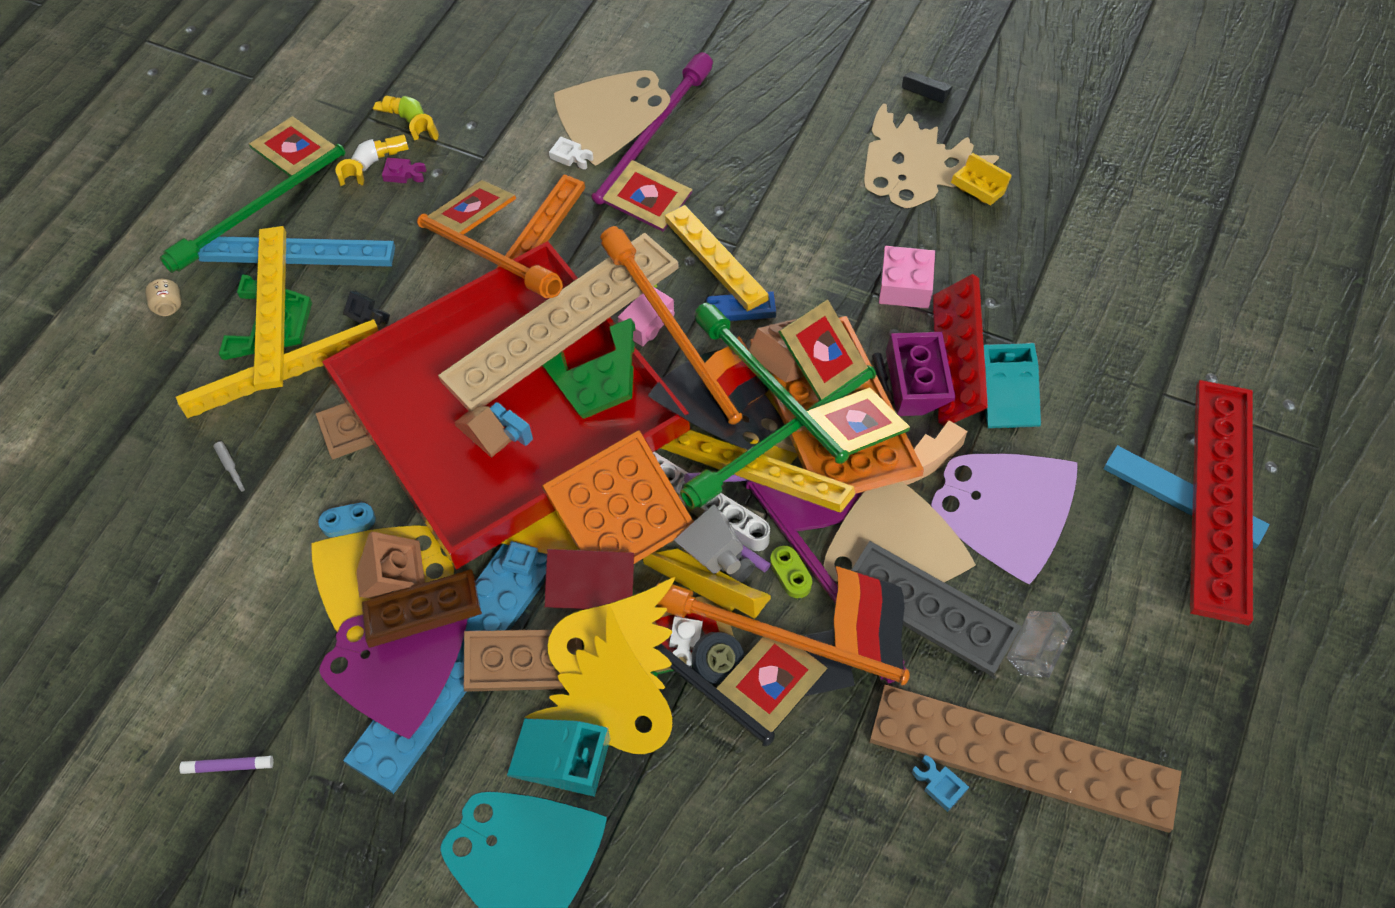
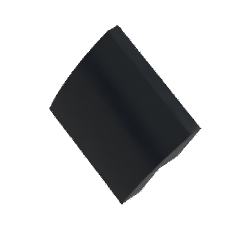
M834 629L804 635V637L835 647ZM806 651L827 667L825 674L806 696L855 686L851 666Z

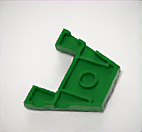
M242 275L237 290L238 296L243 299H257V281L252 280L251 276ZM285 289L284 347L302 344L312 306L310 297ZM256 318L250 336L224 335L219 351V356L222 360L255 354Z
M632 318L610 326L616 347L615 351L571 370H568L562 351L543 364V367L583 419L632 399L634 370L632 366V353L635 348L633 331H635L636 326Z

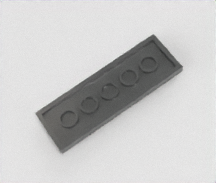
M869 541L851 570L900 586L904 596L903 625L992 677L1021 628V625Z

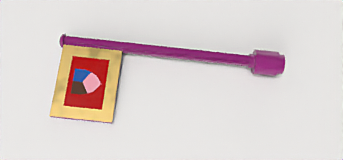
M700 52L694 55L682 70L684 79L670 96V103L667 108L642 132L597 192L592 194V200L596 204L606 203L662 232L667 228L668 224L665 222V215L682 207L691 195L692 189L634 160L692 85L699 86L710 73L713 61L708 54Z

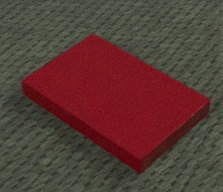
M547 549L545 607L590 609L632 597L634 553Z

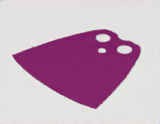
M363 615L352 617L342 623L336 634L337 643L335 648L325 655L319 668L321 677L337 694L358 711L389 730L410 739L428 716L450 676L463 642L467 619L369 648L365 638ZM354 626L362 627L364 629L363 637L356 642L348 641L346 636L348 630ZM369 650L370 656L362 659L360 656L362 651ZM338 657L346 658L348 661L346 670L339 674L333 673L330 669L333 660Z

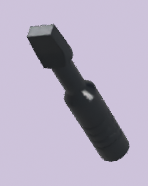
M879 352L874 353L872 359L877 377L890 403L893 404L892 392L889 391L888 376L882 354Z

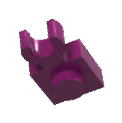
M387 158L382 178L384 182L407 183L408 178L413 179L415 182H423V174L419 172H426L427 170L424 163L418 162L411 165L410 159Z

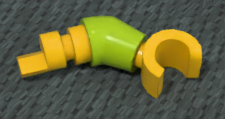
M385 96L383 101L375 102L373 110L400 115L401 118H405L410 123L409 129L415 141L419 139V134L423 131H428L432 139H438L439 133L433 119L429 115L424 114L421 104L416 99L407 96L402 98Z

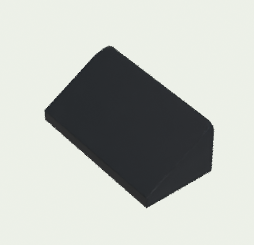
M912 71L904 75L902 82L903 89L944 103L952 89L951 85Z

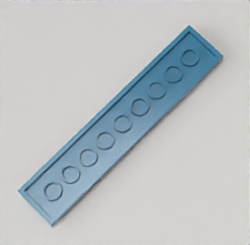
M503 544L476 580L482 614L468 618L465 631L511 630L546 581L547 554L538 553L528 577L502 569L501 565L510 546ZM464 638L453 669L441 694L426 719L411 738L407 739L373 720L343 760L346 765L392 794L396 792L467 692H464Z

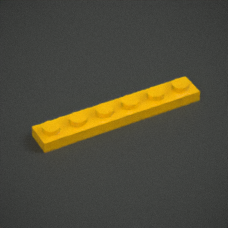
M685 205L665 215V222L747 311L768 301V293Z

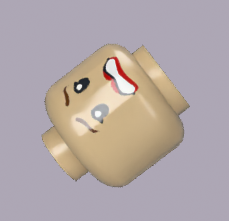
M157 279L146 287L147 305L150 311L155 314L170 316L181 307L180 289L172 280Z

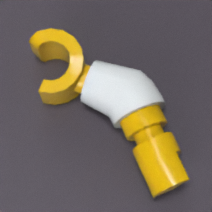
M405 135L386 138L385 142L382 143L380 140L373 141L371 139L359 144L351 159H345L336 166V175L340 187L345 185L344 181L349 176H356L358 184L363 186V171L368 169L374 162L379 161L378 158L385 157L387 153L390 156L397 154V152L408 150Z

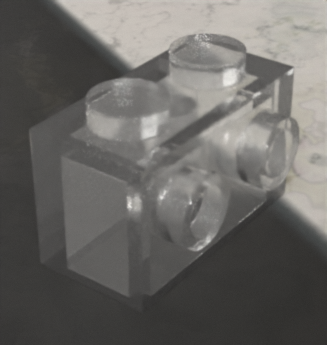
M1029 611L1006 658L1021 675L1050 678L1072 629L1058 612Z

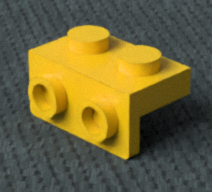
M972 153L969 155L966 165L953 175L951 183L960 190L970 193L981 202L991 206L1005 194L1011 174Z

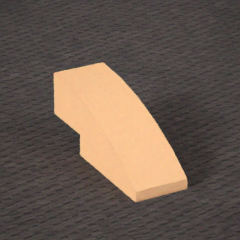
M948 421L935 439L925 434L914 449L924 468L923 476L902 482L906 485L914 483L942 467L963 446L967 431Z

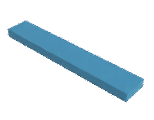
M1117 445L1104 470L1187 514L1193 515V484ZM1253 516V548L1256 549L1270 524Z

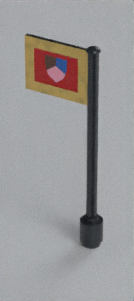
M762 637L725 680L715 688L662 644L653 647L670 660L672 664L670 668L760 740L764 747L769 746L774 741V731L827 671V667L806 651Z

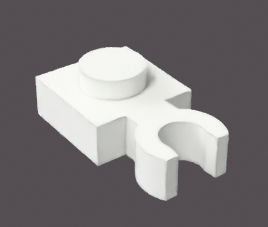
M560 137L549 151L550 159L567 166H571L575 162L579 168L587 169V161L584 159L593 161V153L590 150H582L581 144Z
M674 617L669 647L677 648L673 651V654L678 658H685L687 660L686 664L691 668L692 654L689 650L693 651L696 642L700 639L703 621Z

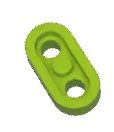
M789 546L777 547L771 554L770 563L785 592L793 598L807 596L812 588V577L799 555ZM787 556L789 560L782 561L780 557ZM800 578L803 582L797 584L793 580Z

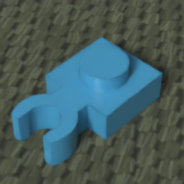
M497 402L490 408L502 426L505 427L504 432L509 439L514 442L518 440L525 447L533 440L530 425L511 410L507 411Z
M925 755L922 762L928 767V771L922 772L915 766L912 770V775L919 781L929 783L924 791L948 812L967 792L969 786L946 766L939 772L936 769L934 760Z

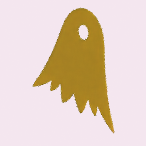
M675 577L632 597L582 610L562 619L554 627L548 640V655L555 669L561 674L576 673L582 675L576 655L571 654L567 650V643L572 638L582 639L584 642L583 651L598 657L595 648V636H598L607 643L606 616L608 606L610 605L619 627L639 663L656 687L664 689L663 683L650 672L668 668L672 664L665 655L653 647L668 639L672 634V630L654 625L652 622L658 620L667 611V608H655V606L668 592Z
M609 605L606 616L607 643L598 636H595V648L598 657L578 649L576 651V658L582 675L576 673H562L558 675L559 681L569 695H551L549 699L557 704L558 707L539 710L525 716V718L580 721L607 727L610 735L609 745L633 754L651 753L661 748L670 736L672 730L671 710L666 699L647 675L631 650ZM639 716H647L651 720L652 728L649 732L641 733L636 729L635 720Z

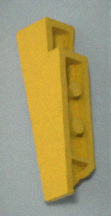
M680 549L653 552L643 558L645 565L669 578L675 577L674 581L730 612L736 608L755 619L771 599V595L748 587L721 571L713 574L691 555Z

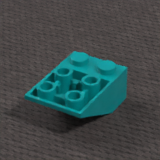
M1035 343L984 345L988 408L984 410L987 428L1040 427L1039 366Z
M524 719L507 776L595 797L610 743L609 730L607 727L580 721Z

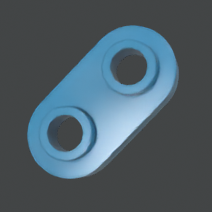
M355 503L324 511L318 523L322 532L326 536L333 538L370 529L375 523V514L370 505ZM363 512L362 516L355 517L358 513ZM336 518L334 522L328 523L331 519Z

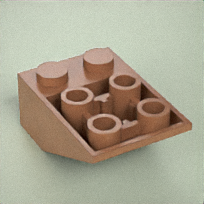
M796 319L757 328L749 352L767 370L784 382L796 380L804 376L778 332Z

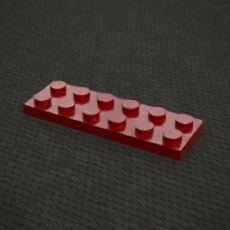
M974 274L933 295L934 332H942L955 394L954 401L938 408L939 423L943 426L948 421L955 423L988 408L979 278Z

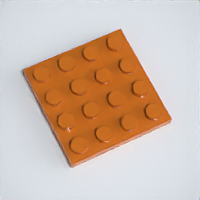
M639 430L542 485L543 491L578 550L634 553V564L673 541L694 522Z

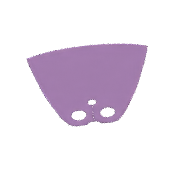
M970 454L951 459L944 472L946 482L943 488L935 493L931 504L932 508L968 546L1000 568L1030 585L1050 557L1064 527L1074 495L1077 462L1019 454ZM962 465L968 466L972 470V477L965 482L957 480L954 475L956 468ZM979 491L981 494L980 499H972V492ZM945 497H957L960 503L959 508L954 512L945 511L942 507V501Z

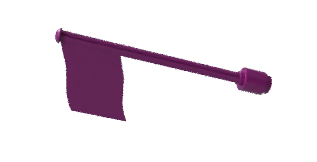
M748 480L746 488L752 491L836 604L837 584L797 531L824 528L843 522L863 493H856L840 513ZM879 676L881 679H885L887 683L894 682V680Z

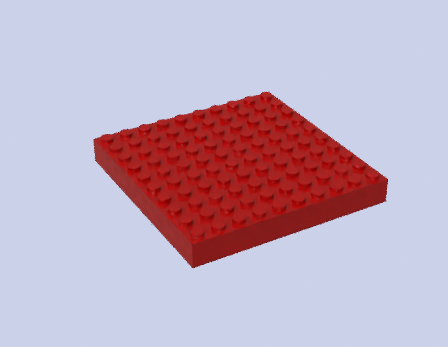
M548 241L513 259L529 269L539 265L556 273L562 281V289L578 279ZM501 266L322 361L330 380L456 570L554 512V507L542 489V485L638 430L652 452L690 431V422L648 396L654 386L660 382L684 415L689 414L639 351L634 348L632 353V366L634 367L632 399L583 419L542 365L485 405L491 408L497 402L507 411L511 410L530 425L533 440L526 447L518 440L516 442L511 441L492 458L455 426V422L466 414L468 410L440 382L438 375L549 299L529 290L525 285L524 278ZM611 317L562 351L568 370L616 350L610 331V326L616 323Z

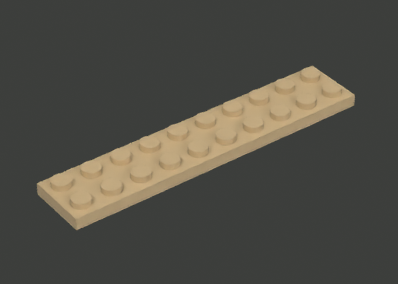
M643 233L631 242L636 249L634 260L652 286L679 268L678 261L646 233ZM609 257L562 289L558 296L549 298L439 374L440 382L468 411H472L478 406H485L642 295L643 292L626 267L615 265Z

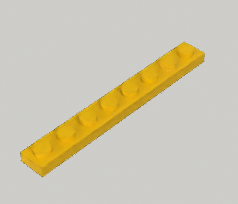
M284 226L259 229L254 386L256 390L283 387L286 231Z
M374 319L284 354L283 380L299 376L316 367L324 366L322 361L378 332L379 330ZM254 366L176 396L178 405L185 416L190 418L215 407L225 405L240 397L251 395L258 391L254 386Z
M692 430L661 447V449L717 469L723 468L747 451L744 448ZM764 455L759 456L734 474L840 513L855 495L854 486Z

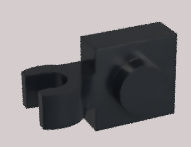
M350 291L343 315L360 324L373 319L377 325H380L381 322L388 324L390 318L389 313L374 308L375 300L357 291Z

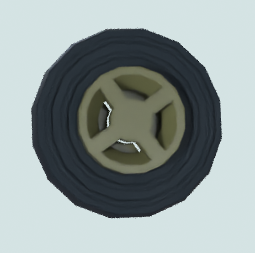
M711 632L702 636L696 642L692 651V665L695 672L711 684H721L744 658V652L740 643L732 635L724 632Z

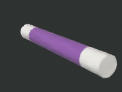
M273 756L184 761L180 763V773L272 768Z

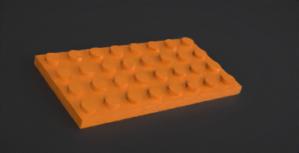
M847 316L840 317L841 323L866 365L872 366ZM770 372L805 410L819 401L805 376L784 382ZM877 375L874 379H869L846 395L849 396L871 388L894 411ZM770 390L785 425L795 416ZM804 425L789 435L805 470L854 486L855 494L923 476L924 468L906 433L851 454L848 460L842 464L835 462V458Z

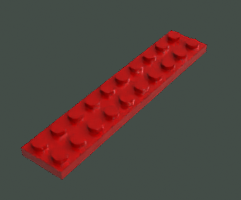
M1199 380L1196 385L1190 614L1249 626L1253 621V390Z

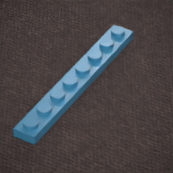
M217 237L199 249V261L258 263L259 238ZM286 238V264L392 266L395 252L394 241Z

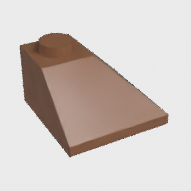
M377 532L369 533L356 571L359 597L373 599L425 583L419 541Z

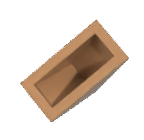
M478 406L474 410L468 411L455 422V426L491 458L512 441L505 434V428L489 407Z

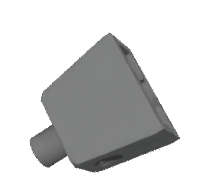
M715 504L674 539L688 554L713 574L719 572L722 568L727 574H733L741 566L740 561L735 556L743 550V545L727 517Z

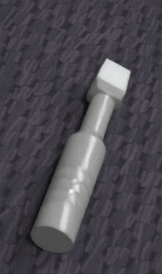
M221 441L215 443L213 447L225 470L229 471L241 492L244 491L242 480L235 469V463L226 446Z

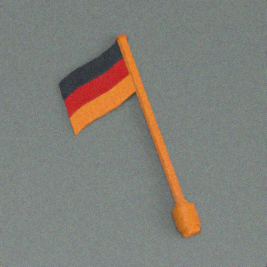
M617 226L606 229L600 236L601 244L613 263L626 267L729 419L728 423L733 425L740 422L742 419L741 412L744 408L763 396L769 388L729 346L715 352L704 363L634 260L636 249L625 232ZM738 336L737 339H738V340L746 347V349L749 351V349H748L747 346L744 344V342L742 341V339L740 338V336Z
M838 566L835 567L838 581L834 614L835 647L697 601L693 597L692 590L672 584L665 596L656 605L657 608H667V613L682 618L687 613H695L900 682L901 685H905L910 677L909 670L907 668L904 670L901 645L905 609L902 588Z

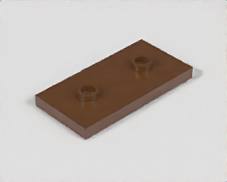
M472 569L362 602L365 638L369 648L482 614Z

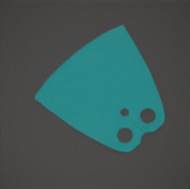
M501 792L477 793L471 796L462 810L463 818L459 826L451 829L442 841L441 854L450 872L479 908H568L595 858L607 817L538 797ZM480 804H488L493 810L492 818L485 823L477 822L474 818V810ZM491 835L497 838V843L494 846H489L486 842L487 838ZM460 837H466L472 843L471 852L464 857L456 856L453 852V844Z

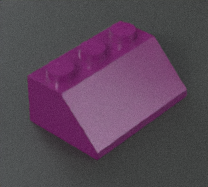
M942 332L891 333L886 348V357L896 414L898 416L924 415L954 401L955 394Z

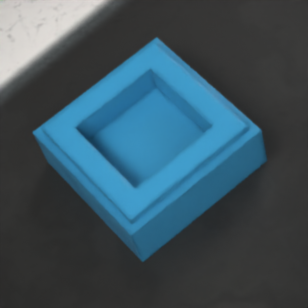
M511 541L501 565L502 569L529 577L539 553L538 548Z

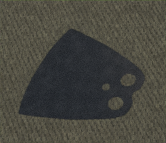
M722 349L704 353L700 357L706 363L715 352ZM689 361L678 366L662 378V381L689 414L684 415L660 382L654 386L648 395L659 404L694 425L746 450H749L756 444L748 443L743 438L744 432L756 434L760 442L784 425L780 414L765 394L747 405L741 412L742 416H747L750 419L749 422H744L741 419L737 424H729V419ZM765 418L773 420L777 425V429L774 431L767 430L762 425V420Z

